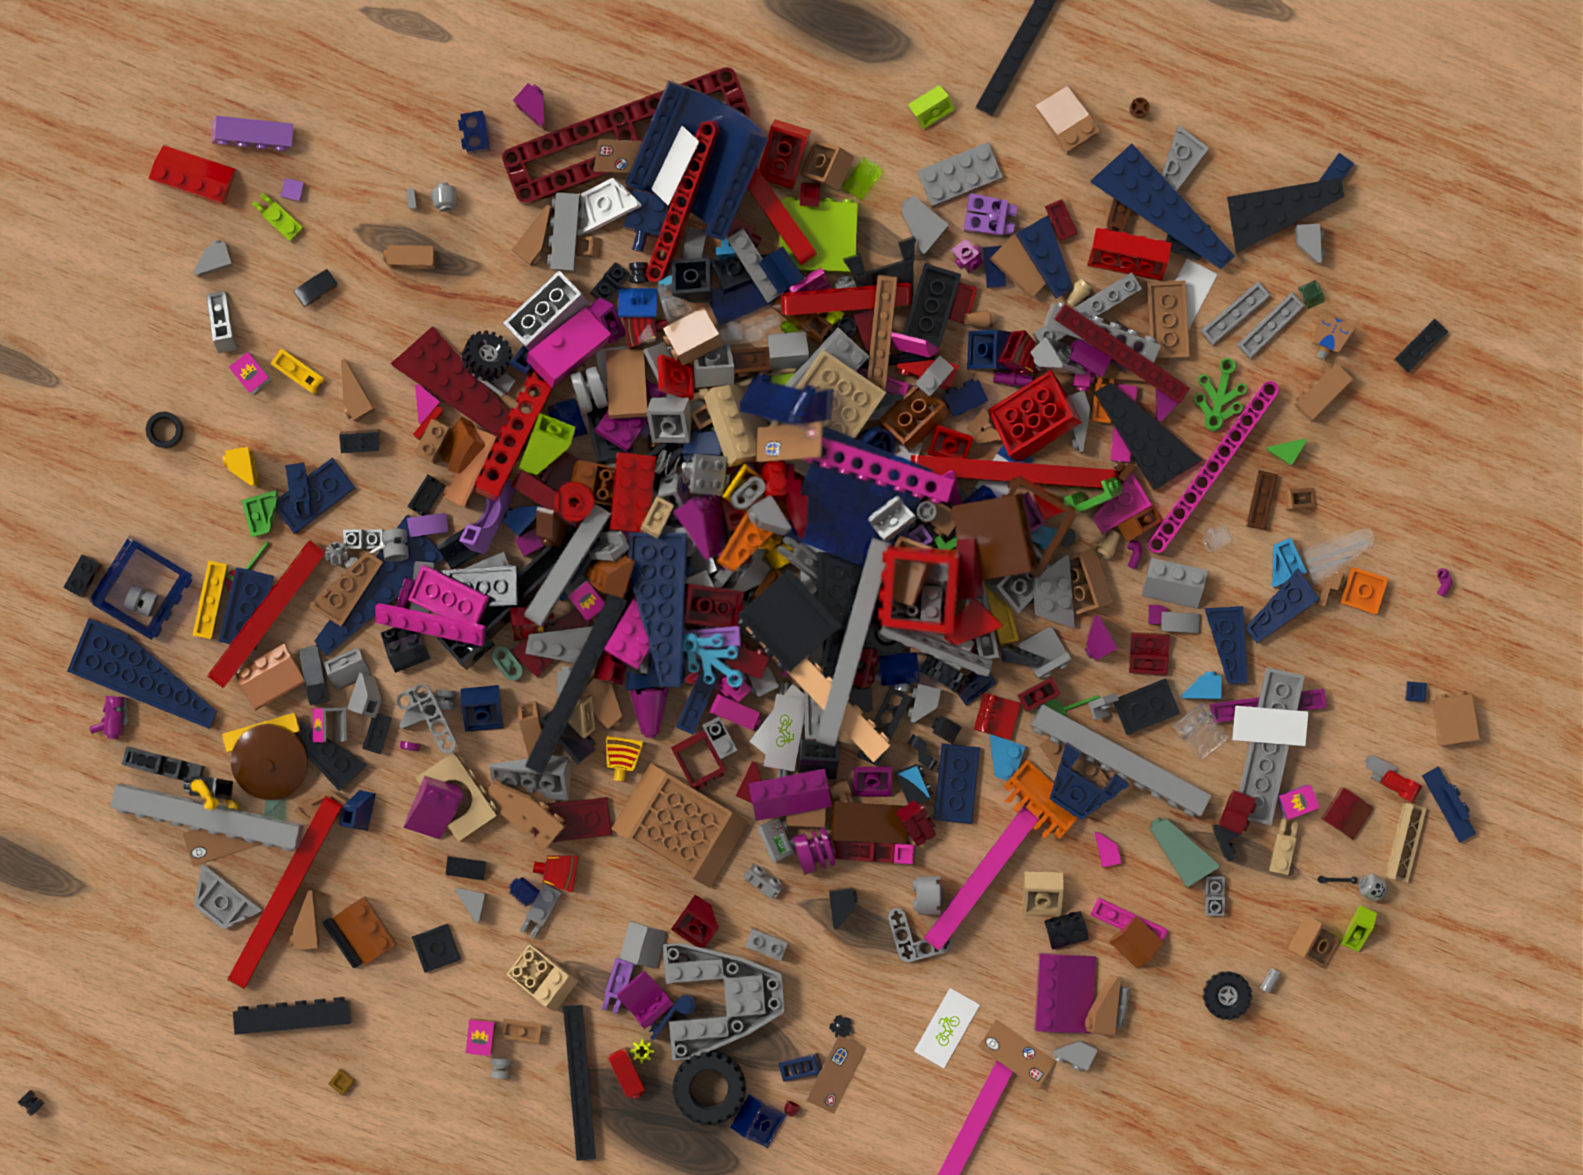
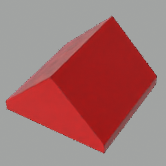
M937 425L927 455L966 459L974 436Z

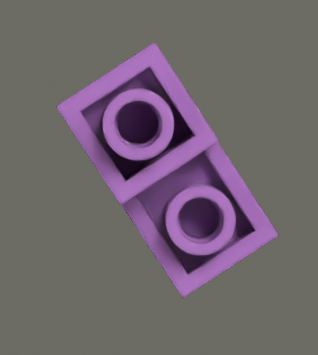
M446 513L407 518L410 537L449 532Z

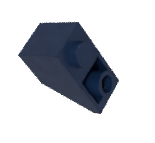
M359 790L342 807L339 825L368 831L376 793Z

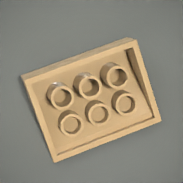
M725 385L712 388L704 396L723 455L727 457V467L756 462L757 429L759 427H769L766 418L760 413L762 405L755 386Z

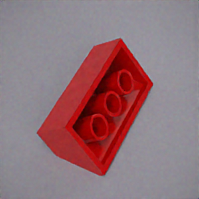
M163 145L154 160L148 179L154 183L225 205L236 168Z
M1096 228L1087 266L1124 274L1133 273L1134 276L1162 281L1169 261L1171 243L1161 239L1155 240L1145 236L1130 235L1126 232L1111 231L1107 228Z

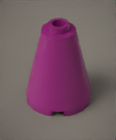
M668 687L630 690L640 732L646 738H654L656 734L660 733L669 692Z

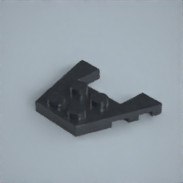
M912 236L897 241L902 257L901 261L866 272L859 253L843 258V261L860 286L877 285L878 275L897 277V283L912 284L913 297L915 237Z

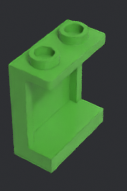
M1116 477L1101 481L1105 490L1101 495L1086 501L1082 491L1065 497L1064 500L1066 503L1079 510L1078 513L1122 495L1121 490L1123 488L1121 482Z

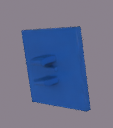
M619 288L618 317H656L657 288Z

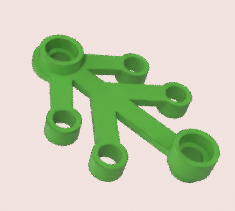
M1225 358L1220 362L1219 368L1222 373L1217 393L1211 385L1208 375L1203 374L1198 378L1199 385L1205 388L1214 403L1212 411L1205 402L1206 397L1204 394L1197 393L1193 399L1206 416L1204 424L1210 431L1220 430L1225 419L1243 410L1240 402H1234L1231 408L1220 413L1222 405L1247 392V386L1240 383L1235 389L1225 394L1229 373L1233 372L1236 366L1231 358ZM1224 363L1230 364L1229 370L1224 368ZM1202 377L1207 378L1206 384L1201 383ZM1239 386L1244 387L1245 390L1243 393H1240L1238 391ZM1198 395L1203 397L1202 402H1197L1196 397ZM1235 404H1238L1240 406L1239 411H1235L1233 409V406ZM1212 418L1217 420L1216 425L1210 423Z

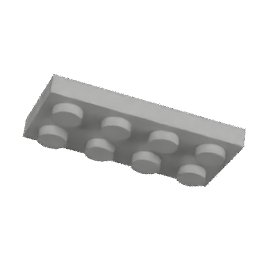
M988 142L917 171L931 207L1003 178Z

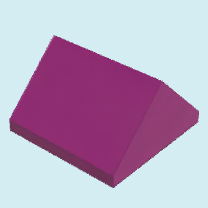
M853 767V796L891 797L892 767Z

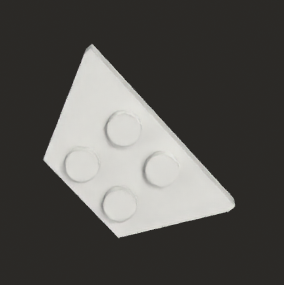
M611 178L581 194V209L579 211L581 225L580 229H577L578 236H584L641 207V204L617 179Z

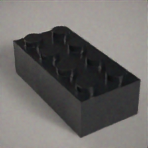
M924 264L903 335L926 340L936 347H940L961 274Z

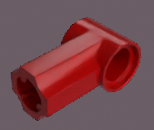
M1388 770L1385 773L1381 782L1382 785L1395 791L1400 797L1411 803H1414L1423 787L1392 770Z

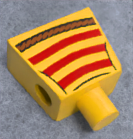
M606 737L607 767L615 768L613 780L625 781L626 770H635L643 741Z

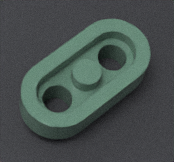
M496 647L492 652L494 663L508 680H518L523 673L522 666L507 647ZM500 652L505 653L504 659H499L498 654ZM512 667L516 668L517 673L515 675L510 674V669Z

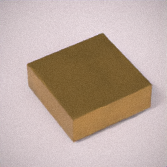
M340 1068L328 1085L343 1096L355 1079Z

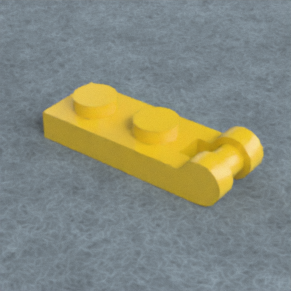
M282 348L270 363L313 395L318 391L316 390L318 386L325 381L323 377ZM309 376L314 378L310 385L306 383Z

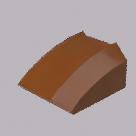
M460 417L447 435L442 447L441 458L448 471L462 473L486 446L477 433L472 421Z

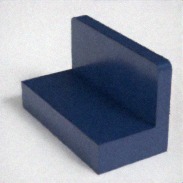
M783 246L774 250L759 262L760 267L779 294L804 279Z

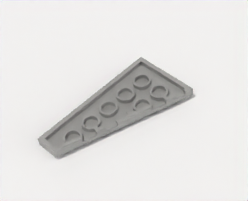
M593 626L529 634L525 653L575 663ZM623 662V665L626 666L625 673L639 674L640 665L638 669H635Z

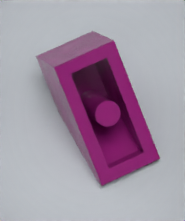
M600 297L587 307L611 333L610 344H614L626 334L613 304Z
M1155 388L1156 421L1161 422L1179 403Z

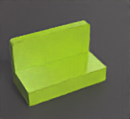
M940 85L908 104L909 109L915 115L922 129L955 110L950 97Z

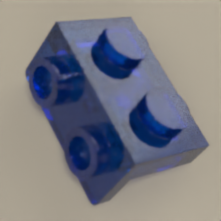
M575 398L558 402L548 407L549 417L575 426L572 439L588 434Z

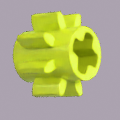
M641 1039L640 1044L633 1042L636 1047L630 1050L631 1053H635L633 1060L639 1058L641 1063H643L644 1058L651 1060V1057L648 1055L654 1052L653 1049H649L651 1042L645 1044L643 1039ZM640 1046H644V1049L647 1050L644 1056H640V1052H637Z

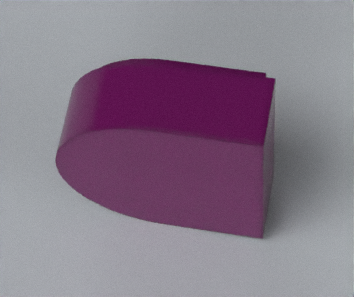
M1149 604L1148 624H1161L1162 612H1168L1167 609L1162 605Z
M401 741L400 748L419 751L421 744Z

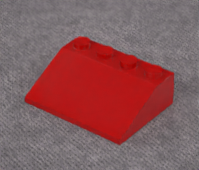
M1052 370L988 409L1008 455L1017 462H1021L1082 423L1075 406Z

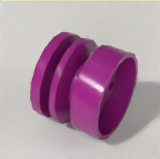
M820 828L822 835L820 838H817L815 830L812 831L813 840L810 841L805 833L793 837L804 875L816 872L817 862H820L822 868L826 869L824 860L829 859L831 867L836 866L834 848L825 828Z

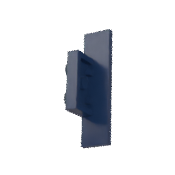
M1439 766L1423 774L1422 778L1458 842L1460 843L1475 835L1476 832L1468 820L1470 818L1468 814L1470 812L1469 807L1465 802H1461L1459 798L1461 794L1457 786H1452L1451 783L1447 782Z

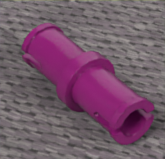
M994 371L993 383L1008 384L1010 387H1014V385L1026 386L1032 382L1033 376L1020 375L1015 372L1004 373Z

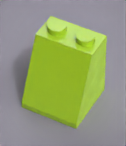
M539 413L525 447L519 468L529 474L537 475L570 447L575 426Z

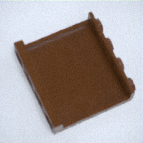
M1023 493L952 506V518L956 524V538L976 537L982 580L1026 573L1038 569Z

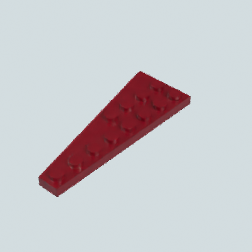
M433 326L390 363L407 377L501 439L502 436L499 433L503 425H508L510 421L508 415L510 412L484 383L474 378L472 373L469 374L467 372L469 368L463 367L464 362L461 361V357ZM520 424L513 425L515 430L523 429ZM511 440L505 442L510 447L515 445Z

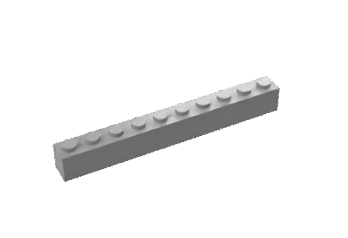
M1045 705L1039 706L1029 725L1033 728L1034 733L1050 737L1049 740L1056 745L1070 743L1082 751L1081 754L1084 756V760L1090 763L1096 762L1101 765L1100 768L1109 773L1113 771L1124 780L1132 781L1134 787L1142 791L1144 789L1150 791V795L1156 799L1161 800L1163 798L1167 800V804L1175 809L1178 807L1185 810L1184 814L1192 818L1202 815L1211 798L1210 794Z
M122 783L115 785L111 808L117 809L118 813L128 814V812L135 813L136 817L140 818L150 816L153 817L154 821H172L171 824L175 826H183L185 824L189 825L190 829L193 830L207 829L210 834L219 835V833H224L226 837L233 839L242 837L245 838L244 841L250 843L260 841L263 842L264 846L274 847L277 845L281 846V849L285 851H293V849L300 847L303 824L217 805L214 811L212 809L207 810L204 807L206 802Z

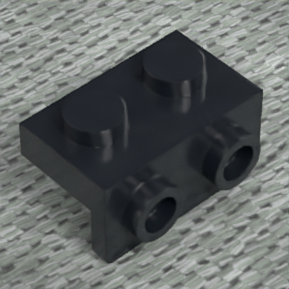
M465 528L436 545L451 570L460 567L481 554L471 551L459 541Z
M1081 911L1070 912L1069 914L1052 917L1044 921L1052 949L1089 940Z

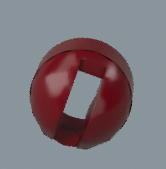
M788 1100L785 1104L784 1112L789 1117H794L799 1113L801 1106Z

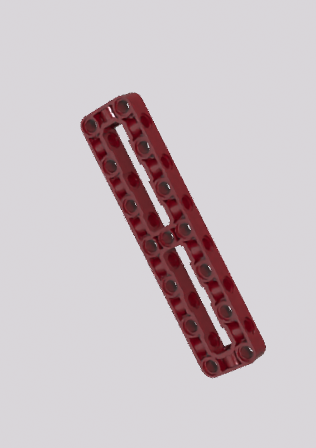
M724 67L681 83V85L694 87L697 91L707 95L717 91L722 92L727 105L736 110L743 109L746 112L745 116L750 117L748 104L737 75L732 68ZM724 74L732 76L730 82H724L721 78ZM664 90L505 150L502 160L518 201L523 205H530L554 196L556 192L562 193L615 173L594 172L592 166L595 164V156L531 181L525 165L533 160L544 159L563 152V149L570 146H579L592 141L610 131L615 132L617 140H623L621 138L622 133L630 132L632 136L628 141H643V139L638 140L633 128L634 122L645 118H653L656 109H652L650 103L655 100L660 101ZM617 114L625 116V120L621 123H617L614 118ZM583 127L589 129V133L586 136H580L578 133ZM544 142H553V147L550 150H545L543 148ZM514 154L517 156V161L509 163L507 162V157ZM561 176L567 179L566 183L562 186L556 183L557 178ZM523 190L531 192L528 199L521 198L520 195Z

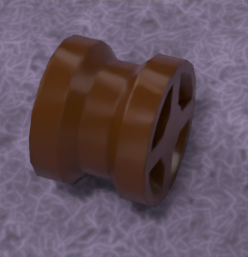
M1139 97L1132 101L1129 110L1133 117L1143 118L1148 113L1150 106L1145 98Z

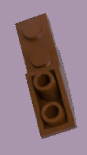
M781 295L771 306L799 331L803 330L820 345L835 331L831 327L832 324L818 313L783 315Z

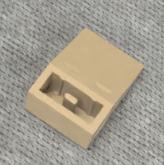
M531 944L526 947L506 974L541 1004L554 1012L557 1011L578 982L577 979Z

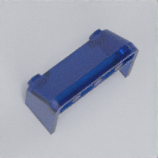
M757 374V377L752 379L739 402L740 412L789 424L802 425L831 419L834 389L817 390L812 385H804V388L797 389L772 383L771 378L775 375Z

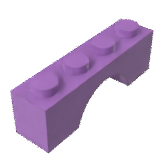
M492 473L489 479L494 481L498 479V476ZM509 479L497 502L486 497V507L482 517L476 523L466 525L459 541L471 551L486 555L516 491L511 486L513 482Z

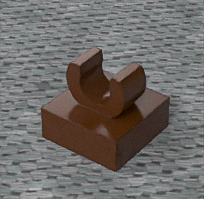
M1118 461L1114 466L1121 473L1118 476V480L1123 483L1136 466L1130 462L1126 467L1121 461Z

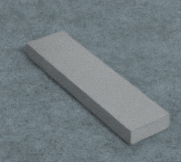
M1258 281L1200 332L1213 346L1271 295Z
M1291 292L1237 347L1251 359L1305 305Z

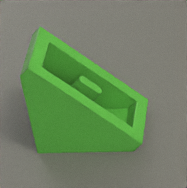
M1306 439L1270 446L1266 448V452L1291 466L1305 445Z

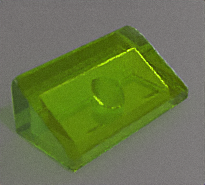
M863 157L842 188L861 201L882 173V169L877 164Z

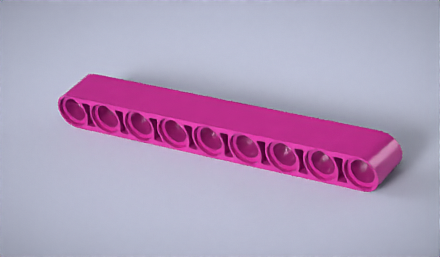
M1025 803L942 915H940L925 935L924 940L938 951L943 947L1040 818V816L1036 818L1026 808L1028 803Z

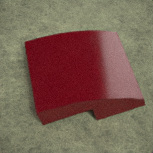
M1131 632L1129 673L1167 675L1170 634Z

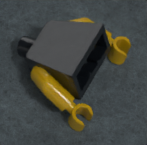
M192 776L191 780L184 782V791L189 792L190 796L202 797L204 800H207L204 805L207 810L212 809L214 811L219 802L217 799H222L225 803L228 802V808L240 809V805L232 800L233 781Z

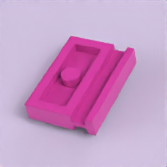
M822 268L811 272L800 282L789 287L790 292L830 289L832 286Z

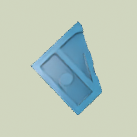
M1292 538L1273 545V588L1285 583L1297 568L1300 569L1302 574L1307 573Z
M990 734L994 775L1008 781L1018 770L1026 746Z

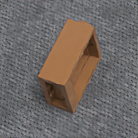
M387 245V250L383 251V261L390 269H436V249L434 246Z

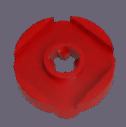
M569 482L563 485L557 492L555 506L565 519L579 521L588 516L592 511L594 495L589 486L581 482ZM573 496L577 497L580 503H577V506H573V503L570 502Z

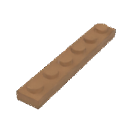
M878 275L867 380L885 391L897 277Z

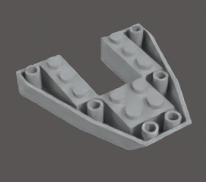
M663 943L666 983L724 979L727 1012L725 1016L670 1020L672 1061L690 1059L693 1055L697 1057L702 1052L707 1053L752 1033L785 1012L781 973L741 957L683 943ZM679 953L687 954L690 958V961H687L686 957H678Z

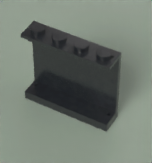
M790 569L786 570L737 615L740 618L737 620L744 629L748 627L753 632L750 636L757 643L762 642L765 646L763 650L770 658L774 656L779 661L777 666L783 672L787 670L789 673L833 632L841 627L836 619Z

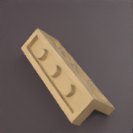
M1403 803L1385 874L1386 878L1408 883L1426 808ZM1412 810L1421 811L1419 819L1412 823L1410 819ZM1412 827L1415 831V837L1407 841V830ZM1407 845L1411 853L1408 858L1403 860L1401 857L1402 850ZM1401 864L1406 869L1404 878L1396 876L1398 866Z

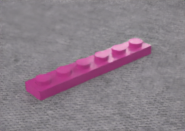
M381 603L375 606L376 623L480 646L485 643L484 625Z

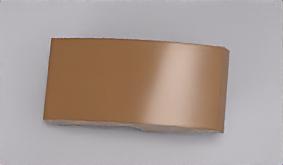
M1343 572L1335 573L1327 581L1318 596L1320 600L1315 605L1325 607V604H1329L1332 593H1329L1330 590L1338 591V588H1342L1345 577H1342Z

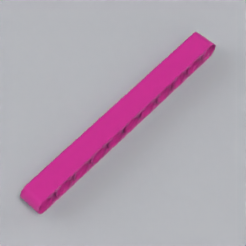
M1265 382L1258 389L1147 543L1148 550L1151 553L1158 554L1167 547L1277 396L1279 388L1275 382ZM1270 385L1273 387V395L1265 393V386ZM1254 401L1262 403L1263 408L1261 411L1254 409ZM1244 416H1248L1251 419L1250 426L1243 425L1242 418ZM1232 432L1240 434L1238 442H1234L1231 439ZM1221 447H1226L1229 450L1227 457L1220 455L1219 450ZM1211 462L1216 463L1218 466V470L1215 473L1210 472L1208 469V465ZM1198 478L1206 480L1205 488L1197 486ZM1188 493L1195 496L1193 504L1188 503L1185 499ZM1176 509L1183 510L1184 517L1182 519L1175 517L1174 512ZM1165 524H1169L1173 528V532L1170 535L1163 532ZM1159 540L1162 544L1161 549H1153L1152 541Z

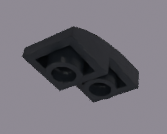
M615 262L591 290L590 294L597 300L601 297L609 301L630 273Z
M326 269L294 290V294L303 307H306L319 300L321 295L336 288L338 283L329 270Z

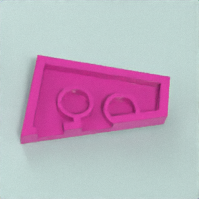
M1133 472L1122 483L1123 489L1121 491L1123 494L1106 501L1092 517L1101 534L1106 533L1152 506Z

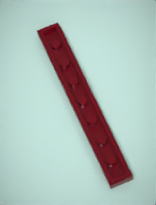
M1064 303L1055 316V321L1180 404L1190 390V387Z

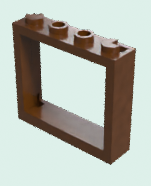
M1019 475L1016 479L1014 477L1011 479L1007 486L1010 490L1007 495L1003 494L1002 497L1014 495L1019 485L1068 513L1037 565L1038 569L1029 572L1035 577L1040 578L1079 510Z

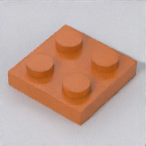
M1351 567L1340 604L1377 615L1389 578Z

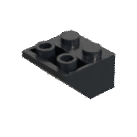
M396 627L381 632L387 657L395 673L431 659L422 633Z
M800 738L798 774L825 769L826 779H836L840 741L836 740L835 746L816 742V739Z

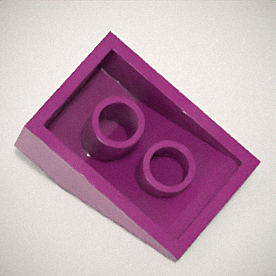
M424 775L403 828L440 839L463 797L461 788Z

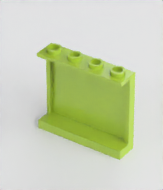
M785 197V200H781V203L817 253L815 257L801 265L780 236L779 248L784 247L799 271L813 272L822 268L825 273L852 274L844 263L843 258L856 254L858 203H854L852 199H842V202H835V199L825 198L823 202L819 201V207L800 206V201H796V197Z

